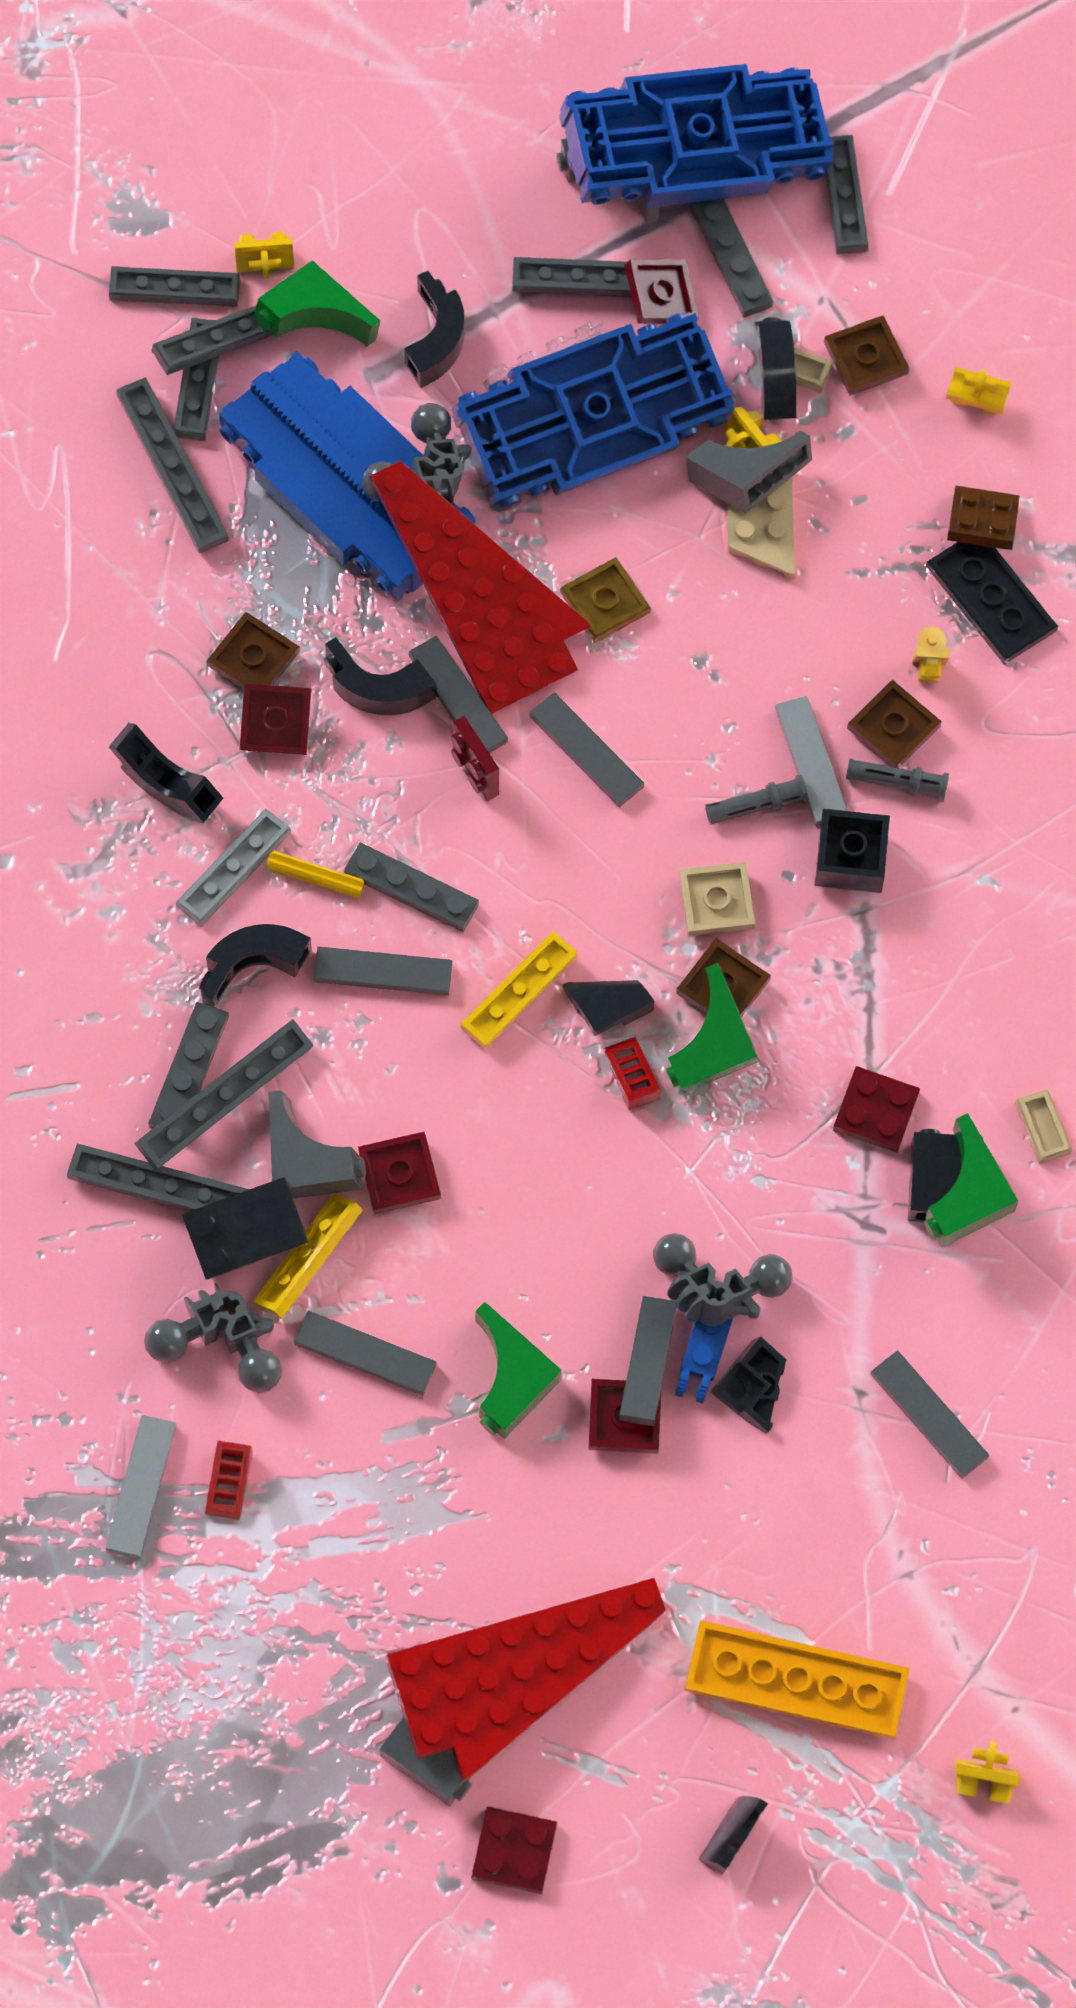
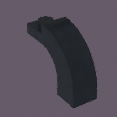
M429 270L417 275V291L433 314L436 324L426 337L404 348L405 365L420 388L442 377L454 365L460 355L464 342V309L461 298L456 289L447 293L439 278L435 280Z
M768 317L762 321H755L754 330L759 351L761 373V409L764 420L796 419V369L790 320Z
M336 637L325 643L326 657L324 662L333 674L334 691L344 701L359 710L376 715H399L419 709L437 698V684L418 659L397 672L378 675L360 668Z
M128 722L108 747L121 761L122 766L120 768L140 788L172 811L186 818L204 823L224 799L205 776L189 772L163 755L134 723Z
M275 924L252 925L230 933L220 940L206 956L207 968L210 971L204 975L199 986L203 1004L216 1008L233 978L239 972L251 966H272L296 978L312 951L311 937L292 928Z

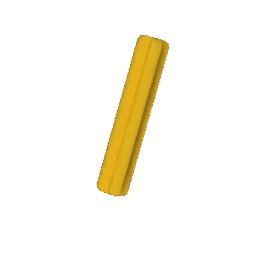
M272 851L267 860V868L271 871L354 898H359L364 889V880L277 851Z

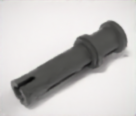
M850 758L846 779L908 790V794L914 797L921 794L936 797L939 802H944L950 773L944 772L943 775L924 772L920 767L913 768L910 771Z
M800 774L796 775L794 780L779 784L770 782L768 785H765V789L707 803L705 804L708 821L712 825L770 808L772 811L775 810L777 812L783 806L797 802L807 804L809 799L804 779Z

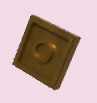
M617 557L560 587V593L567 604L589 622L591 627L585 630L594 644L651 613V607Z

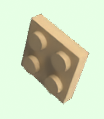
M746 862L679 869V881L688 936L755 929V917Z

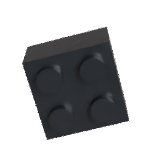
M823 809L819 830L814 886L881 893L885 878L890 815Z

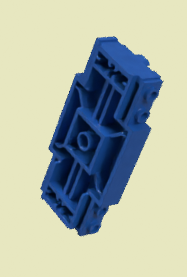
M747 64L629 76L624 78L619 90L615 87H608L599 92L586 93L585 91H575L566 95L560 108L559 119L561 127H564L568 143L567 158L569 167L575 173L577 186L580 185L582 193L580 197L581 203L592 202L594 205H601L609 202L611 199L623 198L624 201H634L643 196L645 208L762 195L769 192L774 181L778 184H783L799 177H805L807 180L821 178L826 174L833 162L832 147L834 143L833 140H830L817 83H814L813 78L810 79V69L799 70L796 67H791L781 72L769 73L768 71H758L749 75Z
M684 312L675 314L666 319L668 324L656 328L655 323L639 328L637 330L638 335L635 334L632 324L625 325L512 368L507 373L509 384L504 379L489 385V391L477 395L476 391H472L458 397L459 403H456L452 408V418L456 428L460 429L465 444L471 447V454L468 458L472 467L476 469L483 488L486 487L490 497L488 500L490 506L499 503L501 508L519 502L518 496L530 492L531 496H536L548 491V484H551L555 496L675 450L680 445L676 435H679L680 440L697 434V427L708 423L709 427L713 428L727 422L726 416L732 413L734 409V401L731 396L733 393L727 387L705 330H702L701 326L698 327L696 313L686 316Z
M295 351L287 362L279 364L270 373L269 371L261 373L252 381L247 392L236 401H231L222 408V412L219 414V431L229 444L235 443L241 449L244 458L254 466L255 481L343 566L353 559L354 564L362 573L366 574L368 572L375 579L377 587L385 595L391 594L399 601L403 598L405 592L407 594L413 593L423 583L383 504L370 499L364 492L362 477L371 464L380 461L392 464L402 461L411 469L414 457H421L423 454L351 385L341 392L335 381L330 378L326 380L319 373V369L309 357L304 358ZM453 502L452 505L475 524L473 514L466 507L459 508Z

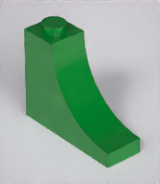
M313 260L260 296L257 300L254 319L258 325L271 333L276 339L290 331L317 327L343 332L359 340L365 346H369L376 341L381 322L378 317Z
M718 963L705 968L710 984V1004L700 1031L686 1047L668 1057L671 1067L666 1068L670 1081L673 1087L680 1085L684 1093L760 1062Z
M968 1113L956 1118L953 1127L961 1153L960 1175L951 1190L937 1203L928 1207L926 1221H924L929 1236L933 1240L937 1239L942 1248L1014 1213L1019 1201Z
M484 1302L475 1311V1322L484 1330L492 1343L497 1359V1373L489 1394L479 1406V1417L481 1418L479 1422L491 1435L495 1436L498 1433L503 1439H506L562 1380V1369L490 1305Z

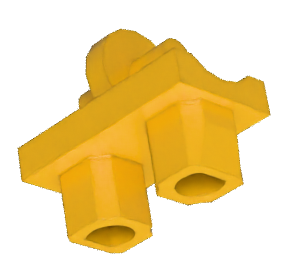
M284 231L273 232L269 239L257 240L253 234L240 235L239 242H234L237 273L263 271V279H270L269 270L294 269L292 238H287Z
M955 367L946 399L952 400L953 404L963 407L970 405L983 409L984 413L991 415L998 413L1002 415L1012 383L987 376V371L983 369L980 370V373Z
M742 406L736 407L732 411V418L724 426L725 435L729 439L725 446L756 448L781 441L776 434L771 433L764 436L761 432L764 421L758 410L746 412Z
M926 627L918 635V646H916L912 655V663L919 664L918 681L938 682L939 678H941L942 666H945L949 660L950 648H945L947 642L946 635L938 627Z
M990 1740L987 1750L973 1748L972 1758L983 1760L985 1764L956 1758L954 1772L957 1774L956 1791L958 1794L976 1796L979 1779L992 1781L989 1799L1008 1804L1014 1792V1786L1019 1787L1020 1771L993 1766L994 1763L1007 1765L1009 1755L996 1752L997 1742Z

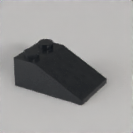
M285 1177L182 1214L206 1280L214 1279L309 1242Z

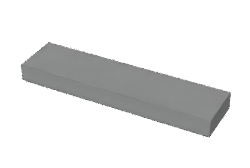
M803 696L775 704V711L797 774L802 775L809 799L808 806L815 826L820 825L823 809L848 811L808 697Z
M265 808L176 901V907L202 927L269 857L271 852L291 834V828Z
M146 1415L141 1416L105 1547L106 1551L141 1559L176 1430V1422Z

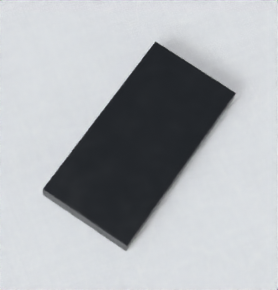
M957 542L927 561L926 567L1004 665L1057 631L1058 625L996 548Z

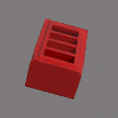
M636 1037L604 1048V1053L628 1110L660 1099L661 1090ZM632 1048L634 1054L616 1059L614 1054ZM637 1060L638 1065L632 1066L624 1070H622L620 1067L621 1065ZM642 1072L640 1077L628 1081L625 1078L631 1074ZM646 1082L647 1087L632 1092L630 1087Z
M221 1440L217 1441L205 1515L240 1520L253 1456L252 1446ZM224 1456L242 1458V1462L224 1460ZM221 1469L240 1472V1476L221 1474ZM218 1484L238 1486L237 1492L218 1489ZM218 1497L235 1500V1506L215 1503V1499Z

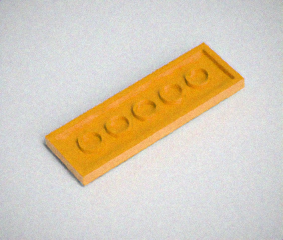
M700 1620L684 1692L895 1740L910 1668Z

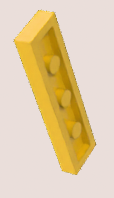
M552 931L461 1023V1029L486 1050L578 958V952L557 933Z
M333 1193L305 1231L309 1242L291 1249L253 1300V1303L260 1310L282 1319L353 1225L354 1221L363 1211L356 1202Z

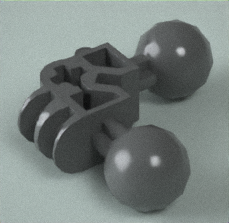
M435 403L423 404L416 409L411 417V431L418 440L427 444L424 455L414 457L411 470L450 504H453L462 478L464 462L471 454V447L467 444L456 445L454 439H446L452 428L451 416L446 408ZM380 461L371 464L362 477L364 492L367 497L376 502L382 503L369 476L392 465L390 462Z
M678 1233L664 1235L657 1241L653 1249V1260L657 1269L668 1276H679L669 1287L667 1296L671 1300H677L676 1307L681 1312L686 1313V1320L688 1322L699 1320L707 1326L716 1327L737 1315H748L750 1318L756 1319L760 1315L761 1308L752 1296L758 1293L761 1296L770 1298L781 1296L789 1289L793 1281L789 1262L781 1256L774 1254L760 1256L752 1264L749 1275L744 1278L736 1268L727 1272L722 1283L714 1281L716 1270L710 1263L699 1268L696 1266L695 1246L685 1235Z
M217 1283L214 1284L215 1293L209 1295L205 1290H199V1300L193 1302L188 1297H184L190 1319L182 1323L171 1319L157 1320L145 1333L144 1345L149 1355L156 1361L169 1363L175 1362L183 1356L188 1348V1342L201 1337L206 1346L215 1342L220 1330L225 1331V1342L230 1353L238 1351L242 1358L238 1366V1376L241 1383L248 1390L256 1393L269 1392L278 1384L282 1376V1366L279 1359L271 1351L260 1349L257 1343L258 1337L273 1331V1320L270 1318L264 1319L254 1314L253 1310L245 1307L244 1299L240 1294L232 1291L222 1292ZM229 1309L232 1313L235 1314L230 1315L228 1311L224 1312V1310Z

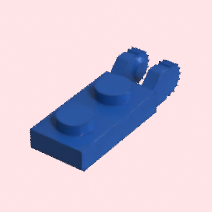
M733 1318L716 1327L707 1326L699 1320L695 1322L680 1367L681 1375L675 1391L676 1396L682 1397L686 1393L689 1376L693 1375L702 1378L695 1397L696 1402L704 1403L710 1382L714 1381Z

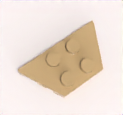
M792 477L746 514L727 503L728 552L740 558H748L754 564L765 569L769 566L783 572L784 577L788 579L795 578Z

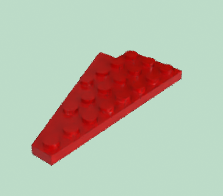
M398 461L369 476L481 700L491 714L578 671L564 640L591 627L588 621L402 461Z
M655 1577L386 1654L385 1661L418 1760L452 1750L462 1782L469 1780L665 1613L666 1609Z

